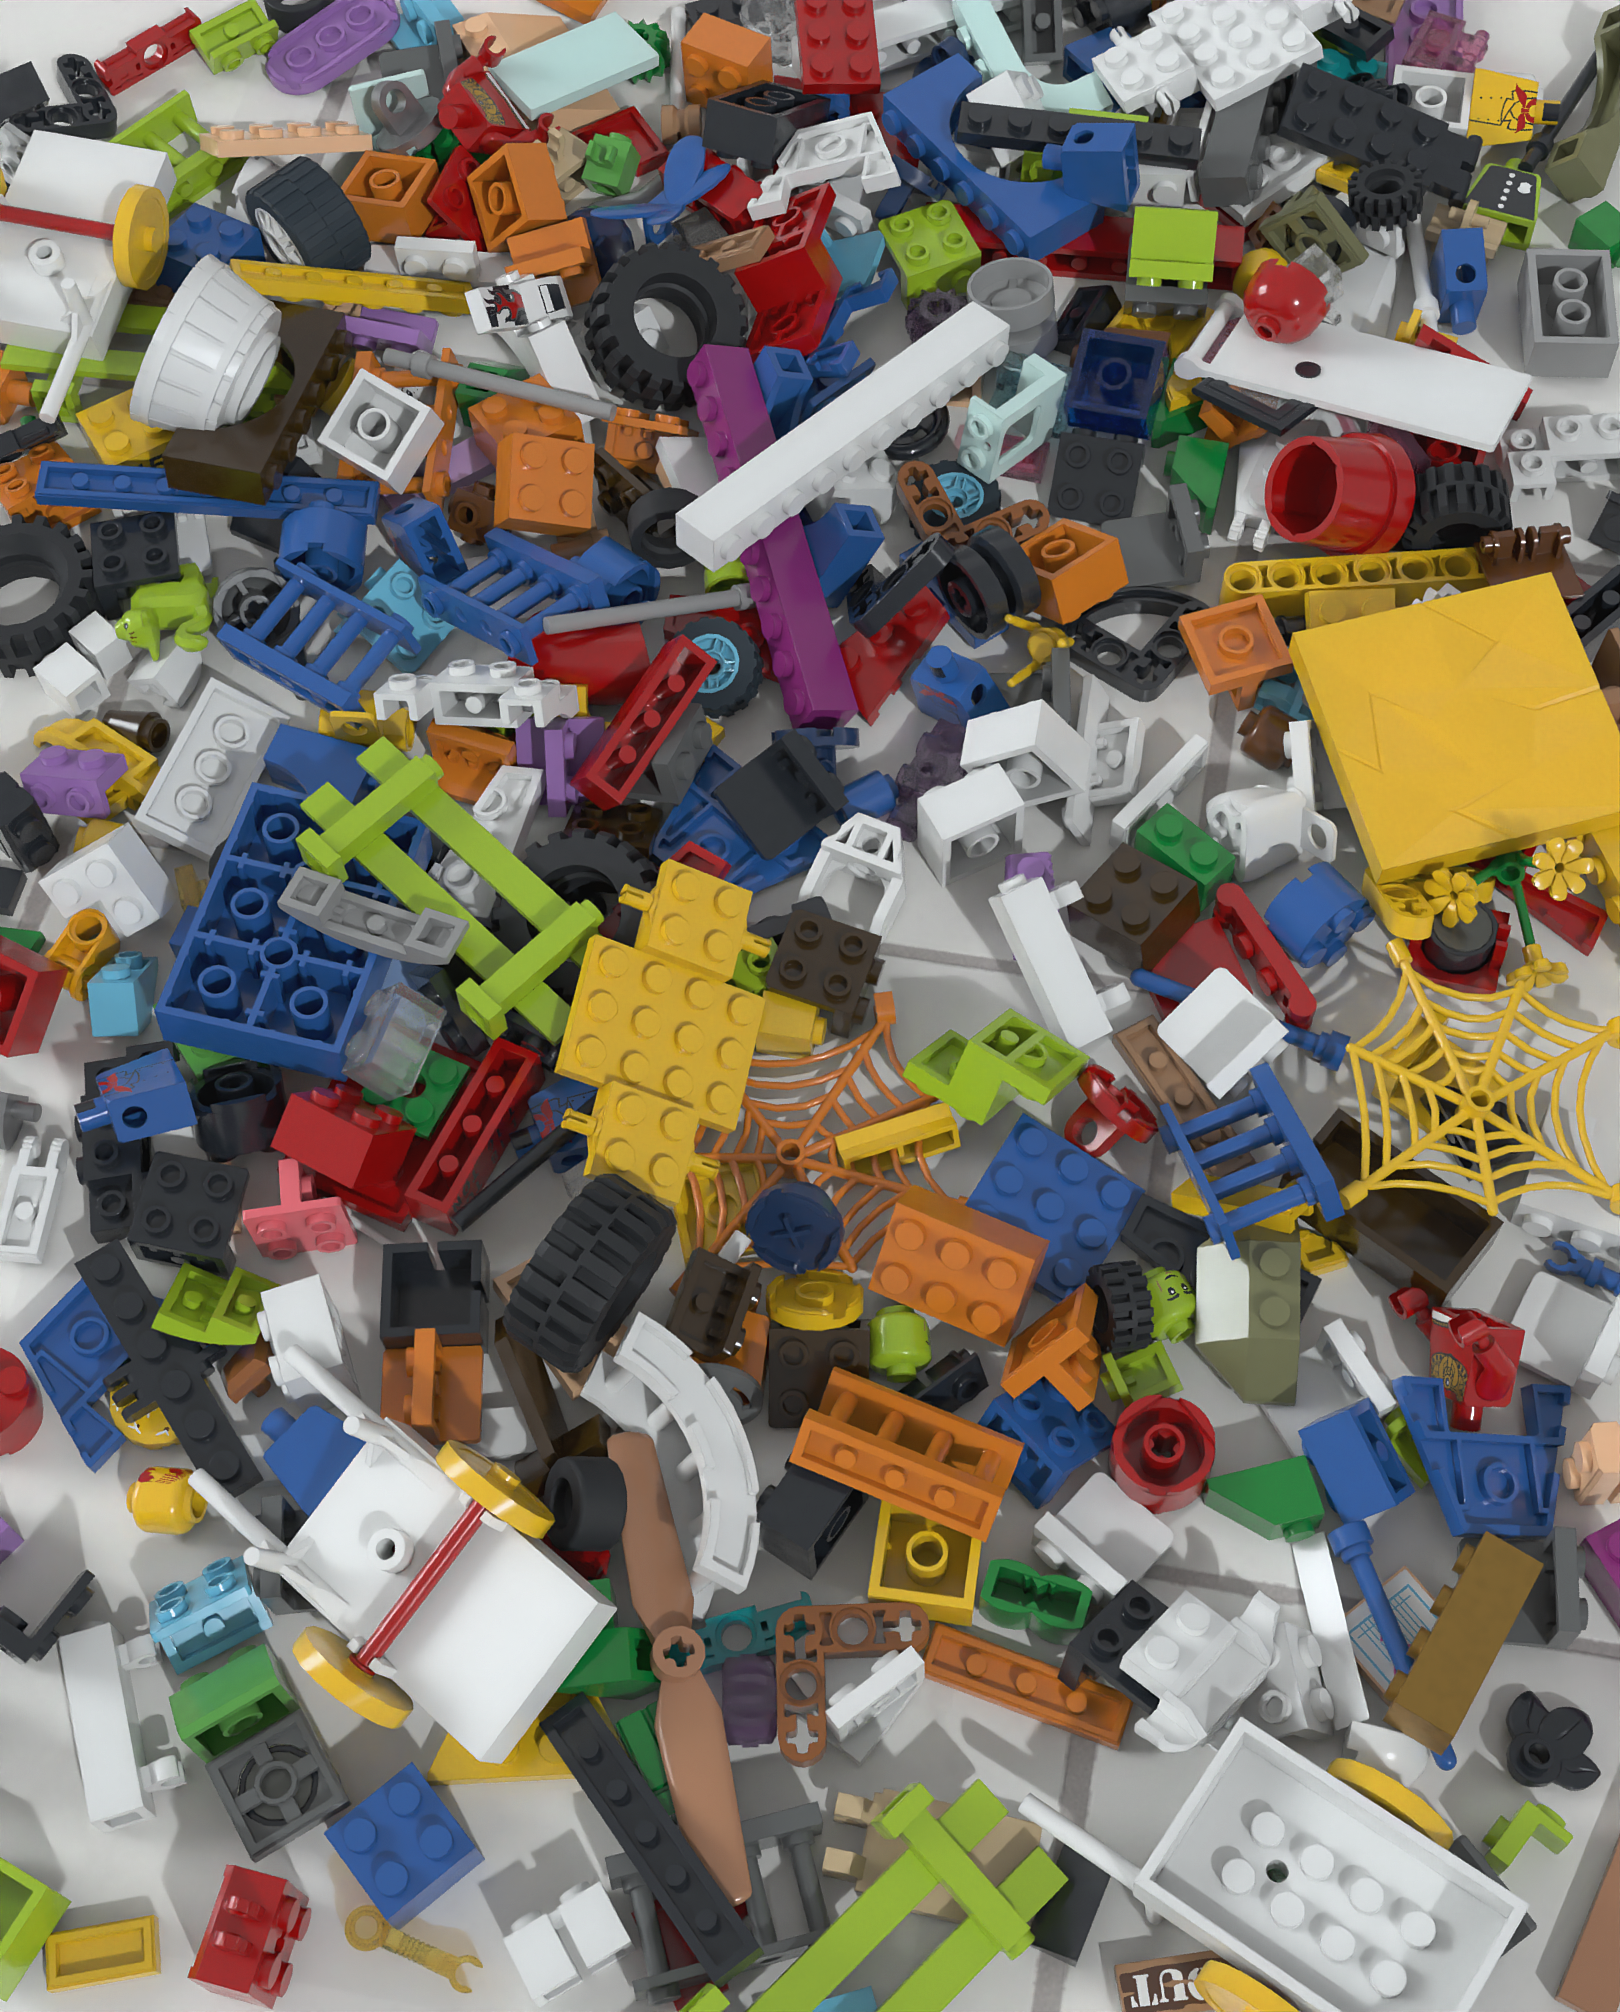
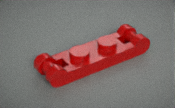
M1234 883L1222 884L1216 892L1212 917L1217 916L1222 928L1230 931L1236 952L1243 960L1248 959L1255 969L1257 982L1266 996L1272 995L1284 1013L1283 1022L1310 1031L1317 1008L1315 997L1242 888Z

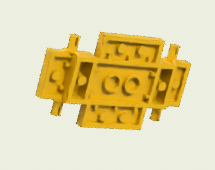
M668 859L661 863L656 886L650 893L632 887L629 884H625L620 892L622 896L619 897V903L643 911L634 948L598 934L589 938L554 1073L598 1088L591 1116L568 1108L563 1115L565 1120L561 1122L562 1128L588 1137V1157L583 1177L594 1180L600 1174H617L661 1204L672 1207L679 1204L684 1180L689 1172L707 1177L710 1180L715 1179L719 1170L716 1168L720 1167V1161L695 1153L694 1138L698 1124L726 1134L736 1130L766 998L725 982L733 978L737 957L741 949L765 958L770 951L769 946L772 944L770 939L747 931L746 919L753 894L752 891Z

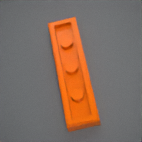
M938 1622L935 1623L922 1658L925 1662V1678L1117 1751L1119 1749L1134 1702L1115 1688L1087 1678L1075 1691H1072L1057 1678L1060 1668Z

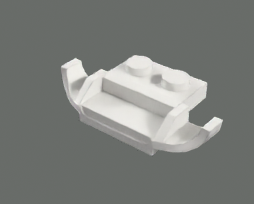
M1185 1590L1123 1655L1119 1668L1160 1699L1157 1709L1146 1720L1141 1718L1135 1724L1134 1732L1143 1739L1150 1741L1163 1752L1187 1751L1198 1745L1204 1747L1265 1679L1274 1652L1273 1640L1281 1606L1259 1590L1254 1595L1240 1618L1235 1616L1229 1623Z

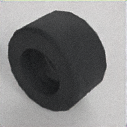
M567 1456L557 1460L548 1475L543 1497V1504L554 1515L555 1522L547 1531L552 1545L561 1551L601 1552L610 1550L617 1543L626 1520L627 1489L624 1475L615 1461L608 1457Z

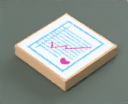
M1404 1566L1386 1580L1382 1586L1406 1642L1410 1647L1421 1626L1431 1631L1438 1617L1429 1612L1435 1598L1412 1572ZM1364 1598L1345 1613L1349 1635L1359 1673L1385 1704L1390 1707L1392 1703L1382 1697L1396 1674V1670Z

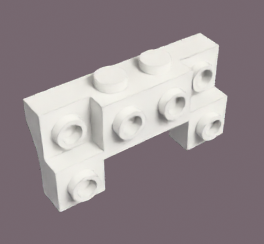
M1620 413L1542 417L1539 428L1506 429L1494 450V456L1508 484L1510 502L1518 501L1521 489L1541 488L1543 500H1550L1557 483L1620 480Z
M471 659L455 660L450 662L448 667L437 676L431 674L415 676L412 673L393 675L389 677L388 682L373 693L377 720H386L397 710L404 708L409 711L410 720L419 721L433 708L435 724L519 728L534 713L536 727H545L558 715L562 718H572L579 711L577 685H560V682L555 679L539 680L534 678L533 667L516 666V663L513 661H498L491 665H475V661Z

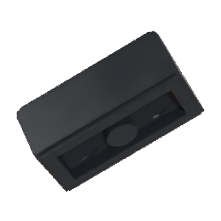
M1112 285L1078 288L1057 321L1058 342L1054 348L1055 351L1071 356L1076 344L1097 349L1103 330L1107 328L1122 308V304Z
M1064 1844L1056 1866L1069 1880L1036 1913L1030 1928L1035 1939L1030 1947L1076 1967L1111 1875Z

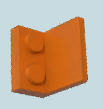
M56 441L50 444L43 443L37 445L29 451L28 455L14 462L0 464V504L6 510L11 522L12 515L22 514L26 523H33L36 516L39 515L47 518L52 529L59 521L67 525L68 529H71L102 512L101 508L37 504L34 495L41 461L75 463Z

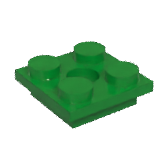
M396 1035L362 1089V1100L375 1107L380 1104L400 1111L404 1115L402 1120L417 1128L415 1135L429 1141L471 1073V1068ZM420 1083L426 1086L424 1092L418 1097L406 1098L402 1096L404 1089L411 1084Z

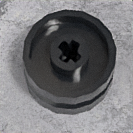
M989 525L972 535L966 545H955L953 557L936 575L938 587L947 606L958 622L978 639L987 640L1002 631L1009 624L1004 620L1005 615L1011 614L1023 618L1036 610L1041 604L1039 580L1031 561L1020 544L999 526Z

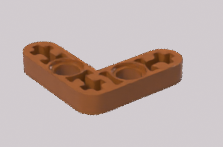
M909 461L902 465L898 471L895 485L897 495L923 542L929 536L938 532L953 547L957 544L966 545L972 535L992 525L999 526L1012 537V528L1017 527L1013 538L1021 545L1048 528L1050 521L1048 509L1043 503L1032 499L1020 501L964 526L935 472L928 464L923 461ZM910 476H913L916 481L924 480L921 492L925 499L920 503L921 494L917 486L914 484L907 485ZM928 510H939L945 515L947 521L940 527H932L924 521L923 514ZM1024 515L1030 520L1037 518L1038 521L1035 528H1032L1029 523L1019 526Z
M908 1602L810 1605L792 1607L781 1614L775 1630L777 1727L780 1751L785 1760L793 1766L805 1768L819 1762L826 1752L825 1659L883 1657L895 1649L900 1654L910 1646L917 1653L920 1652L927 1644L930 1633L928 1616L921 1607ZM874 1617H883V1628L899 1627L900 1618L909 1617L911 1618L912 1626L921 1627V1630L912 1632V1640L901 1641L899 1632H883L884 1643L875 1644L877 1627ZM859 1618L867 1625L868 1635L861 1643L851 1645L846 1644L840 1639L837 1633L838 1627L844 1620ZM804 1621L807 1630L815 1631V1634L807 1635L805 1638L806 1659L817 1656L816 1662L797 1659L784 1663L785 1657L796 1659L793 1636L785 1635L786 1632L794 1630L795 1622ZM795 1673H808L816 1680V1691L808 1699L796 1700L787 1693V1681ZM818 1709V1716L807 1714L808 1733L811 1737H818V1742L810 1743L807 1753H798L796 1744L787 1743L788 1738L797 1736V1716L793 1714L786 1717L785 1713L789 1710L803 1714Z

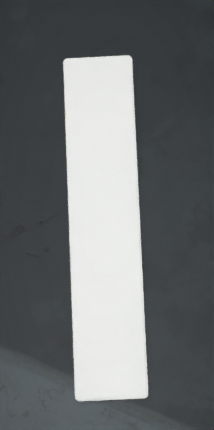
M1321 1531L1307 1539L1293 1543L1292 1548L1312 1633L1321 1650L1322 1664L1320 1667L1325 1688L1333 1702V1722L1335 1730L1338 1731L1349 1727L1352 1720L1358 1722L1368 1720L1369 1712L1325 1532Z

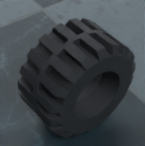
M1463 461L1461 464L1449 462L1444 463V466L1441 467L1433 466L1426 469V473L1415 475L1414 508L1408 526L1402 535L1403 549L1406 551L1473 547V543L1480 542L1481 536H1487L1489 531L1513 530L1508 484L1506 479H1502L1501 473L1497 470H1490L1489 466L1484 464L1473 465L1472 462Z

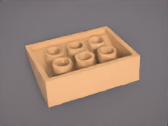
M486 12L452 25L454 35L460 34L464 57L459 59L460 63L464 62L471 55L477 57L484 40L491 35L496 36V39L489 50L493 53H500L506 48V53L502 58L504 59L569 31L560 16ZM484 66V71H488V67ZM604 89L551 112L554 118L548 128L560 126L572 133L618 113L621 109L609 91ZM510 99L531 131L535 130L539 118L531 121Z

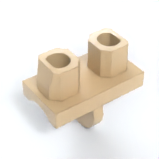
M1473 199L1470 200L1466 210L1453 206L1450 208L1448 205L1438 203L1432 220L1426 229L1424 239L1430 241V250L1434 253L1442 229L1483 227L1487 264L1489 259H1494L1508 223L1477 214L1479 201Z

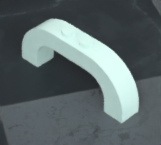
M951 0L953 15L958 29H956L957 37L963 43L966 50L971 51L975 59L973 63L974 68L982 75V84L1006 70L1025 72L1029 77L1032 76L1020 60L989 0ZM1096 71L1066 84H1049L1037 79L1044 94L1040 100L1045 111L1069 113V108L1112 112L1113 102Z

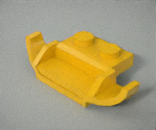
M65 718L54 722L50 726L43 727L34 735L33 744L39 748L46 743H50L53 746H64L66 749L85 751L101 749L108 753L124 754L128 770L105 791L111 814L104 820H111L127 807L134 811L137 810L161 769L156 757L96 718H92L88 722L80 719ZM77 817V818H79L80 820H82L83 822H85L86 824H88L91 820L96 819V818Z

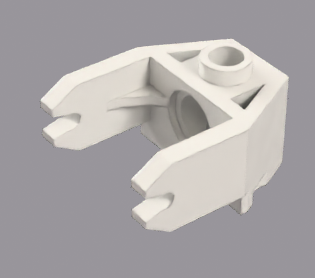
M858 812L841 825L838 833L827 836L822 841V848H820L809 870L796 903L821 896L831 875L837 870L884 887L885 894L874 915L869 930L871 933L882 936V944L888 936L906 898L904 846L899 827Z

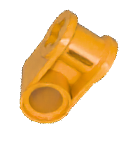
M92 908L83 909L70 918L68 925L44 957L69 969L62 988L69 991L73 999L79 1002L85 1001L88 998L87 983L119 952L120 939L102 912ZM100 933L95 939L88 941L91 936Z

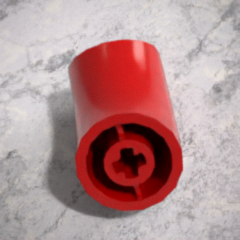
M639 621L549 635L543 631L531 640L539 661L538 663L530 666L515 657L511 658L508 656L507 661L515 662L516 666L533 667L534 678L539 680L555 679L560 684L588 685V705L599 706L623 705L650 666Z

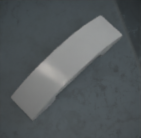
M299 866L277 902L278 907L292 917L341 942L380 956L418 964H448L470 927L469 922L427 907H425L421 915L345 891L341 879Z

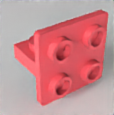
M293 1158L278 1160L281 1205L249 1209L242 1212L243 1223L262 1257L286 1260L295 1257L300 1252L318 1250L320 1252L332 1253L344 1249L347 1245L358 1243L357 1231L340 1197L323 1198L322 1194H317L313 1174H306L301 1163Z

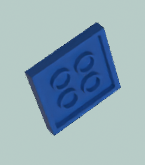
M1022 1113L968 1198L965 1206L1050 1241L1033 1289L1058 1304L1082 1284L1086 1283V1276H1089L1088 1270L1090 1267L1104 1262L1128 1222L1142 1193L1145 1194L1146 1190L1025 1113Z

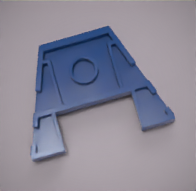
M892 267L879 272L880 280L869 286L863 287L860 281L848 286L842 297L834 302L819 346L810 354L803 356L812 378H844L850 375L860 356V352L853 340L837 345L835 343L843 335V328L852 312L889 301L899 282Z
M713 744L681 804L678 807L674 806L656 836L652 847V862L660 867L661 863L668 860L688 841H692L727 861L732 866L724 881L752 891L754 894L810 869L820 848H822V841L828 835L815 825L775 858L769 861L763 860L720 803L716 801L714 796L715 788L741 769L742 766Z
M81 1278L19 1344L55 1406L84 1463L93 1473H96L127 1439L91 1407L107 1391L102 1382L103 1379L129 1363L131 1359L83 1278ZM153 1296L159 1307H161L164 1299Z
M1401 1376L1392 1380V1388L1452 1537L1482 1538L1485 1532L1488 1531L1500 1539H1545L1552 1531L1560 1479V1474L1555 1472L1558 1447L1563 1446L1565 1443L1566 1427L1561 1425L1563 1407L1570 1404V1386L1530 1384L1520 1388L1527 1436L1451 1432L1448 1425L1443 1378Z

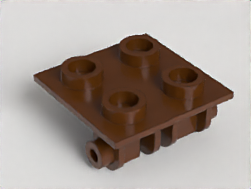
M1561 523L1540 526L1538 533L1535 526H1528L1525 534L1521 527L1499 532L1493 530L1489 531L1487 536H1481L1480 542L1473 543V548L1488 586L1552 572L1563 599L1584 597L1583 589L1564 547V544L1571 542L1569 526L1562 527Z

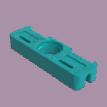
M800 1591V1600L757 1612L756 1606L752 1605L705 1619L707 1627L694 1630L701 1637L705 1646V1659L700 1668L702 1675L776 1654L775 1630L778 1619L789 1608L812 1605L809 1594ZM804 1621L795 1622L794 1630L786 1632L785 1635L793 1636L796 1642L808 1633L809 1630L806 1629ZM738 1624L747 1627L752 1634V1639L745 1649L732 1651L723 1645L722 1636L728 1627ZM672 1644L669 1650L670 1659L675 1660L677 1667H683L686 1657L690 1653L680 1652L676 1644Z

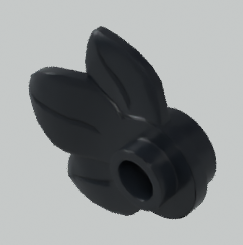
M1532 1691L1521 1693L1508 1709L1505 1719L1508 1731L1512 1737L1506 1752L1507 1768L1511 1776L1518 1783L1526 1787H1544L1554 1783L1569 1791H1580L1591 1786L1599 1778L1601 1771L1588 1756L1583 1754L1593 1736V1725L1589 1715L1574 1707H1558L1549 1712ZM1529 1753L1535 1755L1540 1760L1541 1764L1535 1762L1530 1757Z

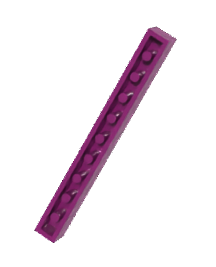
M704 344L688 366L687 380L694 393L697 403V414L704 427L708 441V452L713 458L719 483L774 444L776 438L749 349ZM798 513L795 516H790L775 527L766 538L759 539L745 549L740 555V560L745 566L750 583V594L758 610L762 635L768 644L773 672L778 678L784 698V710L789 715L792 729L816 728L833 730V727H844L859 709Z

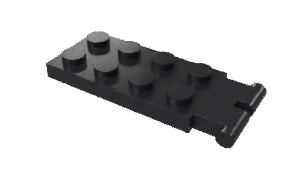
M1304 62L1297 72L1277 132V136L1356 169H1359L1364 164L1370 168L1371 161L1378 160L1379 165L1385 164V159H1392V164H1397L1399 159L1405 160L1406 167L1412 163L1416 166V171H1421L1423 196L1429 191L1448 199V206L1450 208L1453 206L1460 209L1464 206L1472 180L1470 173L1475 170L1483 144V139L1478 135H1471L1468 138L1448 130L1449 123Z

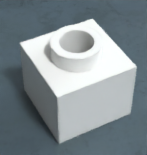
M94 611L68 632L77 651L100 671L103 678L108 680L131 662L133 658L126 645L128 641L118 639L116 636L115 624L117 622L112 620L108 623Z

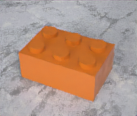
M914 1184L896 1202L868 1289L1005 1347L1021 1325L1050 1241Z

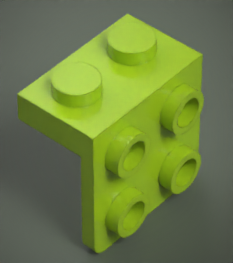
M940 200L939 202L937 201L883 219L878 223V230L883 234L886 246L901 271V301L907 311L967 292L969 278L981 267V251L951 201Z

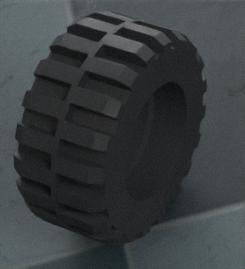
M652 242L642 245L638 251L631 249L622 255L619 261L614 263L594 290L589 300L590 307L585 312L584 325L589 330L585 334L584 339L586 348L588 350L594 349L595 351L591 358L595 370L603 369L607 375L604 382L612 390L615 386L619 387L624 391L622 398L632 404L636 399L644 401L643 407L645 409L656 411L661 404H664V409L669 412L679 411L684 404L689 408L697 405L692 387L687 380V369L702 346L710 344L745 348L747 340L743 336L748 331V317L740 314L746 306L740 293L735 295L732 289L736 283L728 273L723 276L717 268L720 264L712 257L706 261L699 257L700 250L688 246L683 251L679 250L678 243L664 242L660 249H658L657 244ZM645 298H658L679 307L694 326L697 336L696 354L688 357H673L663 354L649 345L637 328L634 318V303Z
M588 828L574 829L572 837H568L562 831L548 835L549 844L545 846L534 842L525 849L529 856L522 862L562 899L574 889L596 882L612 886L619 894V897L622 896L620 892L625 884L650 893L656 886L659 870L628 842H622L615 835L600 831L595 835ZM496 892L495 895L501 899L500 907L492 908L491 922L500 927V931L494 932L493 935L515 955L541 932ZM621 904V919L612 940L634 948L643 911ZM565 961L545 978L543 982L571 1007L581 969L574 962Z
M600 1174L595 1177L594 1181L589 1182L582 1189V1192L569 1203L565 1212L558 1217L521 1273V1278L513 1288L510 1301L504 1310L502 1320L507 1334L563 1373H578L582 1371L583 1367H587L593 1358L604 1349L610 1338L615 1335L625 1318L629 1316L642 1293L645 1292L654 1273L660 1267L663 1257L672 1243L671 1239L677 1230V1221L672 1210L617 1174Z

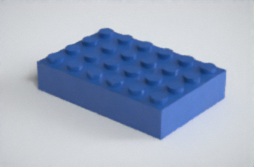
M252 782L154 1013L163 1039L166 1041L346 1082L392 958L380 956L332 938L304 924L278 907L277 902L299 866L312 870L303 861L296 838L309 827L319 836L324 830L300 807V804L310 794ZM403 816L383 833L426 872L433 853L430 830L417 818ZM354 858L344 865L348 875V879L343 883L345 891L409 911Z

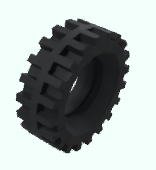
M22 514L12 515L11 524L0 525V588L15 580L29 577L51 579L59 586V594L56 601L46 612L24 623L0 624V670L4 678H14L16 669H26L29 677L36 676L33 668L45 656L57 650L65 642L77 651L68 632L94 611L104 619L106 616L94 589L92 557L89 550L86 549L82 538L78 534L71 536L67 525L60 521L52 529L47 518L37 515L33 523H26Z

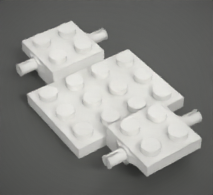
M1174 0L1149 13L1148 17L1152 28L1143 31L1133 38L1128 36L1122 26H1117L1118 32L1115 28L1112 29L1109 36L1116 46L1092 58L1094 71L1097 72L1101 81L1126 114L1144 105L1157 102L1167 115H1172V109L1175 113L1179 110L1180 100L1198 91H1201L1214 110L1218 112L1297 72L1303 62L1310 65L1324 58L1322 45L1312 33L1341 17L1344 22L1351 23V19L1355 21L1358 18L1359 10L1352 4L1353 0Z

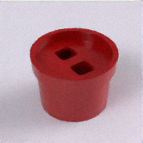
M1349 433L1340 437L1303 436L1288 443L1278 453L1270 467L1265 484L1264 499L1266 513L1272 527L1281 537L1292 542L1317 547L1330 556L1387 553L1402 537L1410 521L1415 503V476L1410 459L1404 449L1387 435L1380 433Z

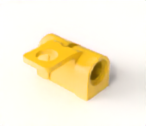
M360 690L359 692L361 698L358 702L366 712L331 711L328 713L320 709L319 734L365 747H370L384 736L400 751L410 752L413 747L417 721L410 720L409 711L404 708L397 710L386 720H377L373 695L376 691ZM346 722H356L362 724V726L356 729Z

